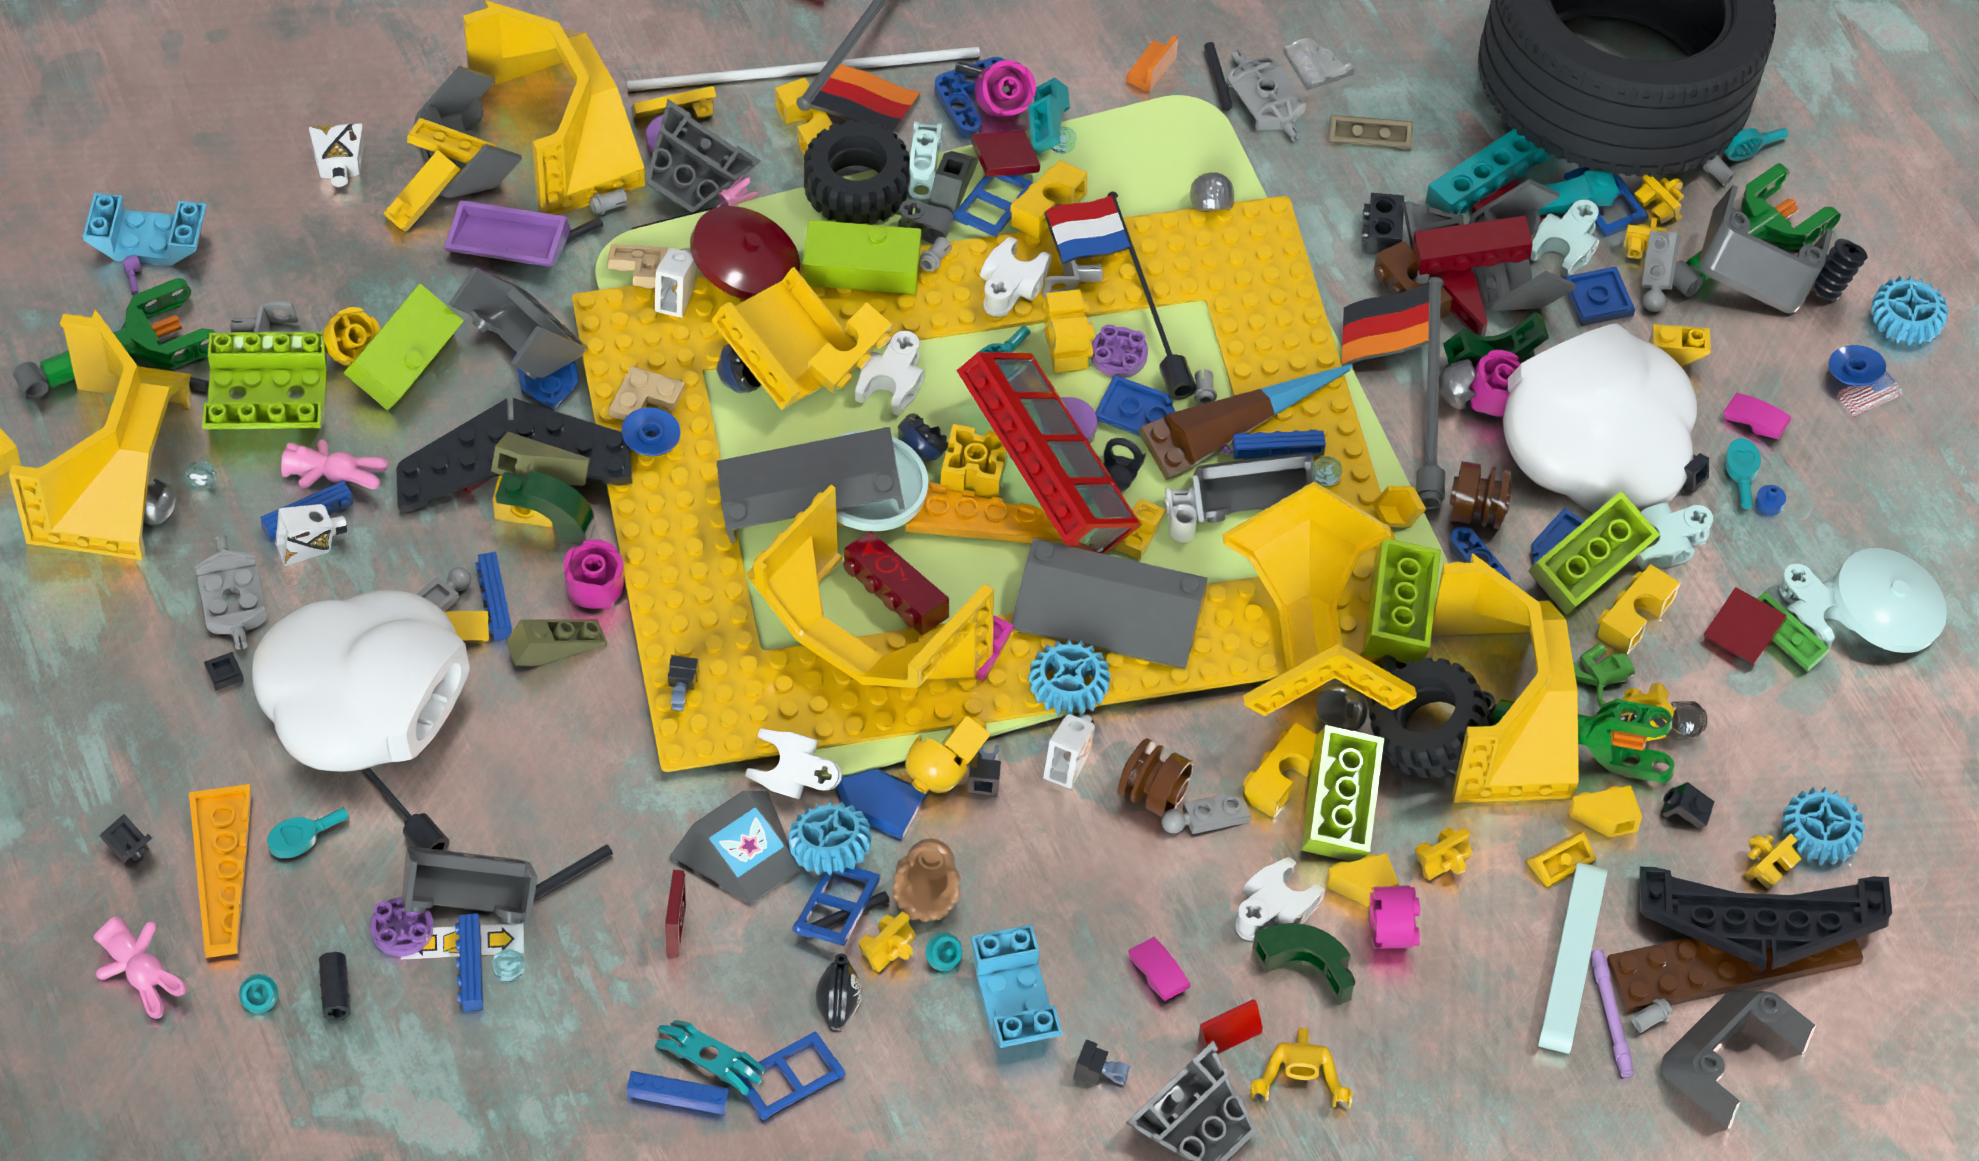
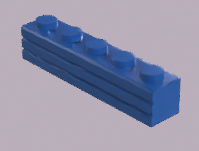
M1318 430L1275 431L1273 433L1257 432L1254 434L1238 433L1233 434L1232 440L1234 459L1265 458L1298 453H1313V456L1324 455L1326 446L1324 431Z
M341 481L282 508L322 504L326 507L330 516L334 512L353 505V497L345 481ZM279 509L260 517L262 529L270 541L276 538Z
M496 552L478 554V562H475L476 572L481 574V577H478L479 586L484 588V592H481L483 603H487V607L484 610L488 611V618H490L488 623L489 634L493 633L494 640L509 638L512 633V626Z
M478 913L459 915V923H455L456 935H459V940H456V950L460 952V957H457L456 961L457 969H460L461 973L457 975V984L461 986V992H458V1003L462 1004L464 1011L483 1009L480 919Z
M631 1071L627 1084V1097L725 1115L729 1101V1089Z

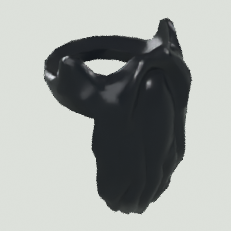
M1113 438L1107 442L1104 449L1105 461L1103 464L1121 492L1127 490L1135 480L1139 469L1145 461L1146 453L1143 455L1136 444L1125 438ZM1116 445L1127 447L1133 453L1134 459L1116 456L1112 448Z

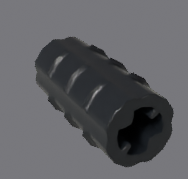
M341 952L324 953L319 957V985L321 987L320 999L322 1000L323 1017L332 1021L343 1020L351 1015L346 955Z

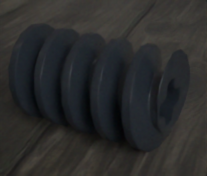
M1838 239L1834 243V247L1829 250L1825 264L1815 281L1816 292L1821 297L1829 300L1839 299L1842 292L1848 287V284L1853 280V277L1868 258L1866 251L1861 246L1847 239Z

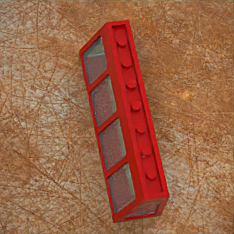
M977 352L956 370L1064 543L1071 547L1107 554L1142 525L1033 354Z

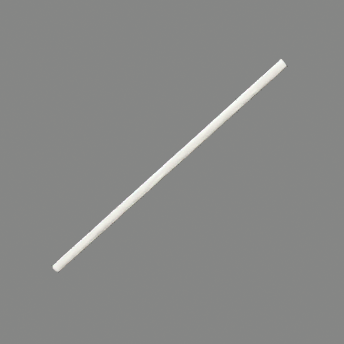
M978 46L845 59L841 64L855 69L978 58L980 57V50ZM828 61L627 81V91L820 73Z

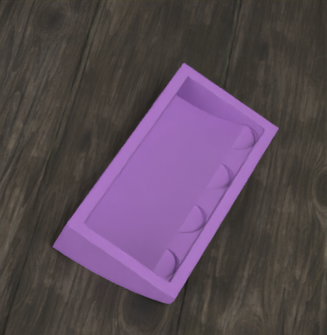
M460 200L444 249L445 251L553 267L565 246L571 228L566 216Z

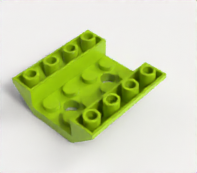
M322 332L209 333L208 361L210 378L208 402H204L203 429L322 427L325 422L327 391V353ZM294 392H301L302 394H304L299 399H292L289 397ZM235 393L245 394L242 399L236 400L231 398Z

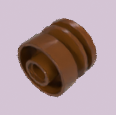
M1462 461L1459 476H1454L1449 503V505H1453L1451 521L1470 525L1476 512L1481 513V527H1486L1488 515H1493V529L1500 530L1510 505L1512 494L1511 470L1504 468L1501 481L1495 480L1496 467L1492 466L1486 479L1481 478V464Z
M1146 738L1140 742L1127 760L1118 784L1117 794L1124 799L1131 796V801L1134 804L1140 803L1147 795L1145 808L1164 818V813L1170 809H1175L1186 793L1194 763L1192 760L1176 752L1172 753L1164 761L1165 747L1158 745L1155 748L1154 741Z

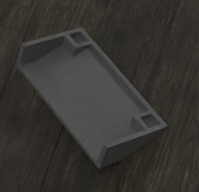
M890 427L717 461L721 504L726 531L731 543L737 542L736 529L795 518L798 513L804 512L812 504L814 497L819 492L823 493L830 485L836 487V510L889 499L897 500L899 510L905 509Z
M1033 538L1011 624L1014 625V631L1067 642L1070 639L1072 644L1075 645L1082 640L1084 647L1093 645V648L1185 670L1204 604L1208 578Z

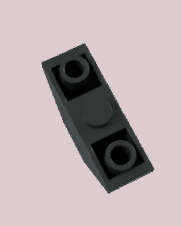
M955 151L944 153L935 174L928 204L943 207L953 214L960 207L978 164V158Z

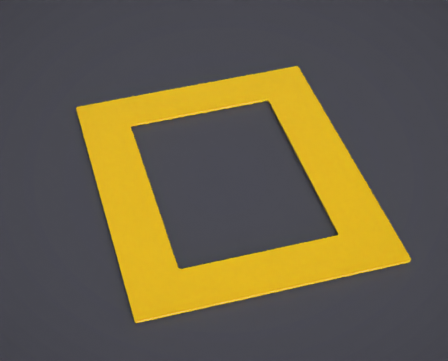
M1288 196L1234 202L1230 210L1199 212L1194 208L1123 218L1155 307L1195 301H1204L1207 304L1233 396L1342 366L1293 206ZM1049 229L1039 239L1025 232L1001 234L997 237L987 236L951 241L948 245H952V249L940 261L941 265L937 270L926 271L919 262L916 294L810 287L819 299L823 301L826 308L844 330L847 321L867 302L892 324L890 331L891 339L894 334L900 331H910L916 334L919 340L1044 323L1046 298L1042 296V291L1046 279L1049 276H1064L1063 265L1061 264ZM1008 237H1012L1018 240L1014 258L1019 261L1030 262L1035 260L1041 252L1051 254V265L1045 277L1043 287L1033 301L1020 296L1010 312L1002 317L990 316L985 312L983 301L986 297L984 287L987 281L981 279L980 274L986 259L996 247ZM933 244L922 245L920 255L923 251H928ZM1129 249L1108 256L1075 260L1077 265L1100 264L1102 266L1103 278L1101 283L1078 282L1076 290L1080 289L1082 300L1088 301L1089 316L1150 308ZM800 262V271H799V274H800L802 277H803V262ZM705 276L696 277L695 287L682 318L655 312V287L644 288L631 285L572 295L578 337L587 346L582 358L595 424L622 432L624 420L609 416V408L631 366L685 382V391L675 411L647 403L645 407L659 408L667 411L677 420L680 426L678 444L671 451L658 456L642 455L631 449L633 483L624 485L607 484L619 552L623 558L624 579L662 771L671 772L780 755L779 749L773 743L758 737L760 728L777 732H794L818 740L816 749L951 729L966 715L970 718L975 716L984 723L1056 713L1055 708L1046 711L1044 707L1045 702L1037 703L1036 695L1032 694L1030 690L1031 684L1028 678L1030 665L1035 660L1037 653L1044 652L1046 644L1054 648L1057 640L1014 630L984 682L976 677L926 679L918 688L863 685L804 645L763 650L759 643L737 533L735 530L737 542L731 543L725 527L717 461L721 460L703 374L707 370L716 369L723 347L729 344L711 320L722 305L731 301L736 306L745 300L722 291ZM1058 283L1053 285L1051 289L1055 291L1061 290L1066 284ZM677 285L672 287V292H674ZM1345 375L1321 387L1246 433L1292 432L1294 430L1324 431L1326 443L1324 455L1313 456L1316 483L1381 521L1372 505L1381 495V491ZM1327 467H1333L1331 472L1334 475V480L1332 482H1325L1327 478L1323 477L1324 480H1321L1317 477V473L1323 470V473H1326ZM1390 527V530H1391V537H1390V539L1396 540V539H1395V536H1394V533H1393V530H1392V527ZM1380 544L1365 551L1359 557L1337 605L1343 647L1371 663L1379 660L1380 657L1363 654L1374 559ZM1258 576L1207 584L1204 604L1185 670L1094 649V653H1102L1103 661H1107L1108 671L1111 675L1107 695H1104V700L1101 704L1096 703L1095 706L1271 680L1285 673L1286 662L1279 611L1261 578ZM1014 613L998 615L996 617L1012 623ZM939 624L923 635L914 628L858 636L856 638L884 656L935 636L945 624ZM1059 641L1062 645H1066V642ZM671 655L697 658L699 661L700 672L698 682H696L694 690L687 689L684 711L671 709L672 703L670 702L674 687H669L668 683ZM1053 670L1049 671L1046 675L1048 681L1053 679L1055 674ZM1090 675L1084 681L1086 686L1093 681Z

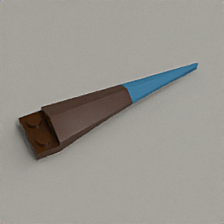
M1348 364L1169 413L1164 418L1141 426L1138 432L1164 478L1167 480L1193 469L1231 444L1233 434L1248 433L1294 403L1346 374L1353 365Z

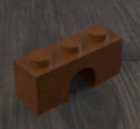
M1405 241L1376 254L1373 269L1375 277L1378 281L1385 284L1390 294L1402 293L1425 285L1412 281L1418 275V267L1414 251ZM1443 286L1441 287L1440 320L1449 316L1452 297Z

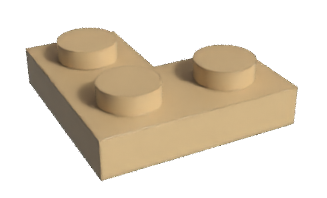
M611 244L608 255V269H617L618 271L634 270L633 286L654 288L656 270L667 253V247Z
M631 366L609 408V416L625 420L633 411L645 408L647 403L675 411L685 391V382Z

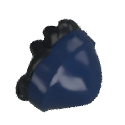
M725 345L716 367V372L721 382L737 393L756 391L760 388L761 383L731 345Z
M916 413L908 414L897 426L898 439L910 446L923 462L937 460L948 448L947 436H941L940 427L930 428L929 425L924 424L923 418H920Z

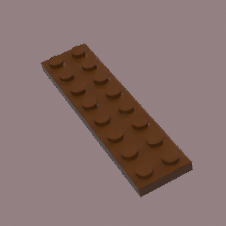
M1690 937L1608 955L1607 963L1627 1014H1631L1652 1005L1655 999L1661 1000L1664 998L1669 1005L1734 990L1861 964L1864 957L1856 939L1772 970L1771 948H1766L1767 963L1766 969H1763Z

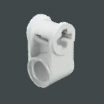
M1194 486L1190 487L1189 490L1165 488L1164 501L1170 535L1175 541L1189 542L1195 537L1198 516Z

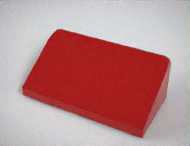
M1252 999L1201 1023L1198 1041L1203 1049L1214 1041L1218 1049L1216 1053L1219 1054L1261 1034L1263 1026L1256 1000Z

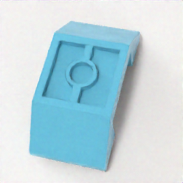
M94 193L83 233V240L115 261H123L127 257L137 255L140 263L172 266L196 251L207 204L178 201L175 214L125 210L122 195Z
M1032 924L971 936L979 991L991 1035L999 1047L1002 1048L1062 1036L1055 1005L1050 1006L1038 964L1039 948Z

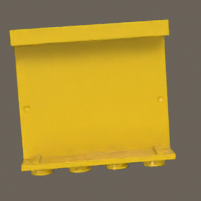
M795 267L791 268L782 281L734 306L731 301L722 305L711 320L781 410L824 387L807 372L808 362L827 342L839 351H849L856 346L841 324L834 318L823 301L819 299Z

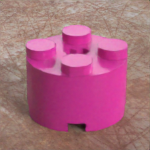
M1003 60L986 67L976 78V100L984 113L989 116L1007 118L1019 114L1028 108L1036 93V83L1033 74L1027 67L1014 60ZM1002 86H1004V87L1008 86L1009 91H1008V92H1002L1001 87H1002Z
M1493 350L1480 359L1475 367L1476 377L1469 386V389L1476 393V396L1470 399V405L1475 411L1504 417L1506 401L1510 393L1508 391V378L1520 366V363L1517 361L1519 359L1518 356L1504 350Z
M592 539L583 541V545L577 548L574 546L567 552L563 565L565 589L569 601L590 609L601 608L607 610L613 607L615 601L622 595L625 586L623 558L616 551V548L609 542Z
M1410 885L1371 887L1373 893H1370V926H1373V930H1376V935L1371 936L1373 948L1392 949L1419 946L1420 933L1419 927H1416L1414 916L1420 915L1419 898H1416L1415 887H1410Z

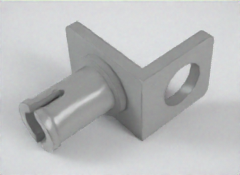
M1075 260L1067 262L1062 267L1064 276L1047 277L1042 296L1046 298V293L1076 290L1078 282L1101 283L1103 278L1102 266L1100 264L1077 265ZM1055 284H1066L1061 290L1055 291L1051 289Z
M260 302L258 314L255 318H232L230 329L231 332H270L271 323H297L299 317L292 302ZM283 309L286 310L289 313V315L280 316L277 315L274 312V310Z

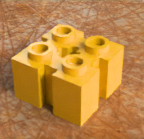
M1080 289L1046 293L1044 332L1050 349L1053 372L1061 373L1088 369V358L1093 357L1091 340H1094L1093 323H1088L1087 317H1089L1088 301L1082 300Z
M953 424L948 441V452L945 453L941 469V484L946 485L949 490L962 493L965 489L975 491V496L988 499H991L992 496L999 497L1003 473H1005L1009 454L998 436L991 430H987L985 436L975 434L976 428Z

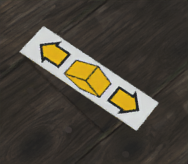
M523 923L481 925L482 956L524 953ZM433 928V935L429 943L421 951L409 956H403L401 960L460 957V952L456 950V940H459V935H456V928Z

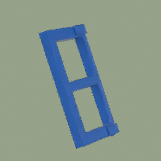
M1585 166L1583 168L1579 167L1565 173L1564 179H1573L1583 175L1585 171L1592 170ZM1613 175L1619 190L1616 197L1623 194L1635 213L1610 224H1607L1599 213L1595 224L1604 237L1627 228L1628 224H1640L1649 217L1620 175Z
M985 175L960 207L953 213L954 220L997 237L1011 220L1010 207L1012 203L985 191L986 186L996 177L1023 189L1017 196L1019 198L1034 182L1019 175L986 177ZM977 198L1005 210V213L995 225L966 212Z
M854 867V869L844 868L843 874L839 871H833L831 876L828 872L824 871L798 920L794 923L792 930L796 934L805 937H814L845 946L881 880L880 874ZM833 874L867 883L857 903L823 893ZM817 903L851 912L841 932L807 923Z
M816 1031L759 1061L765 1070L777 1065L794 1089V1092L766 1106L748 1078L738 1073L735 1074L749 1088L750 1092L746 1097L762 1120L769 1118L770 1115L827 1084L846 1076L843 1067ZM813 1045L831 1072L803 1086L785 1059Z

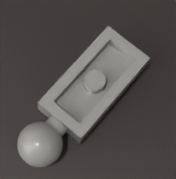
M1650 231L1642 286L1651 288L1643 298L1644 306L1649 311H1660L1666 303L1662 289H1672L1681 237L1677 232Z
M456 567L449 572L447 582H444L437 576L419 591L417 595L428 599L445 612L459 601V593L457 591H462L469 587L471 575L465 568Z
M1242 791L1184 802L1182 808L1184 813L1177 809H1170L1164 813L1165 816L1164 818L1162 817L1161 823L1163 828L1172 834L1182 831L1185 825H1189L1191 833L1196 834L1249 823L1251 814Z

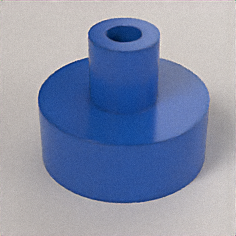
M1765 485L1757 493L1756 507L1767 515L1779 514L1784 508L1786 494L1778 486Z

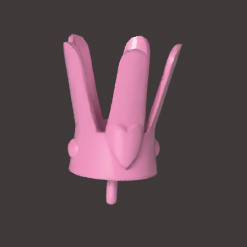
M742 175L729 189H724L718 194L721 203L717 207L736 206L752 200L759 193L753 191L746 194L748 191L746 186L750 183L751 179L747 177L742 180Z

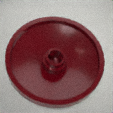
M738 206L714 208L700 217L691 233L690 250L699 270L716 287L737 298L747 300L779 283L793 267L798 272L800 271L799 254L789 235L773 220L754 210Z

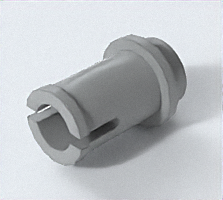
M1716 155L1713 160H1707V163L1703 164V169L1706 172L1710 171L1723 186H1727L1736 178L1737 174L1721 160V155Z
M622 188L602 195L595 193L594 197L590 198V206L594 214L599 213L603 215L607 210L627 206V197Z
M938 237L929 250L923 251L920 255L919 262L921 267L926 271L937 270L941 265L940 261L952 249V245H948L950 241L944 237Z
M1204 369V379H1202L1201 370L1195 373L1196 391L1194 399L1198 405L1213 402L1217 398V393L1213 389V373L1207 369Z
M1664 998L1661 1000L1655 999L1652 1005L1630 1015V1020L1636 1031L1642 1033L1660 1021H1669V1017L1673 1015L1671 1006Z

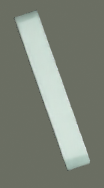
M1577 862L1538 1047L1567 1054L1570 1053L1608 869Z

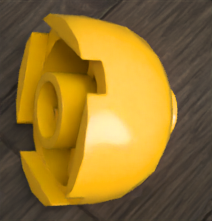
M348 307L335 313L325 323L322 332L326 353L334 361L344 366H349L380 329L377 320L373 316L369 317L363 312L365 310L361 308Z
M922 736L916 738L906 755L905 761L907 773L913 779L912 786L924 794H927L928 791L946 793L952 790L962 780L968 768L964 762L959 766L954 761L957 755L930 738L922 742Z

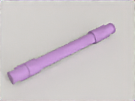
M1597 949L1591 952L1596 982L1599 984L1611 1031L1618 1069H1620L1622 1077H1629L1634 1074L1631 1052L1628 1043H1626L1607 959L1604 957V951Z

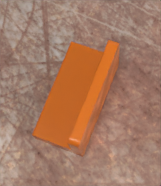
M1173 35L1166 45L1153 40L1127 73L1126 82L1150 93L1176 59L1178 37Z

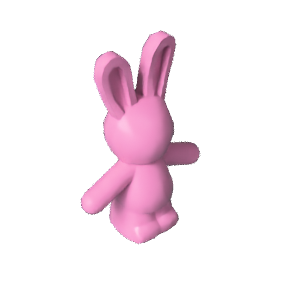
M325 440L317 442V451L290 442L283 452L281 462V475L289 477L291 474H298L302 477L298 482L299 487L302 489L308 488L324 475L327 480L335 484L341 481H345V483L351 481L375 490L379 488L380 480L369 472H384L388 469V462L382 457L356 458L350 453L343 451L334 452L329 455L328 444Z
M113 917L95 933L94 939L116 961L99 968L96 976L100 980H105L125 971L128 982L139 990L148 1015L158 1019L163 1015L164 1005L155 987L159 984L173 996L179 997L186 993L187 986L184 981L165 971L158 958L146 953L148 945L157 929L153 921L146 922L137 939L123 919Z

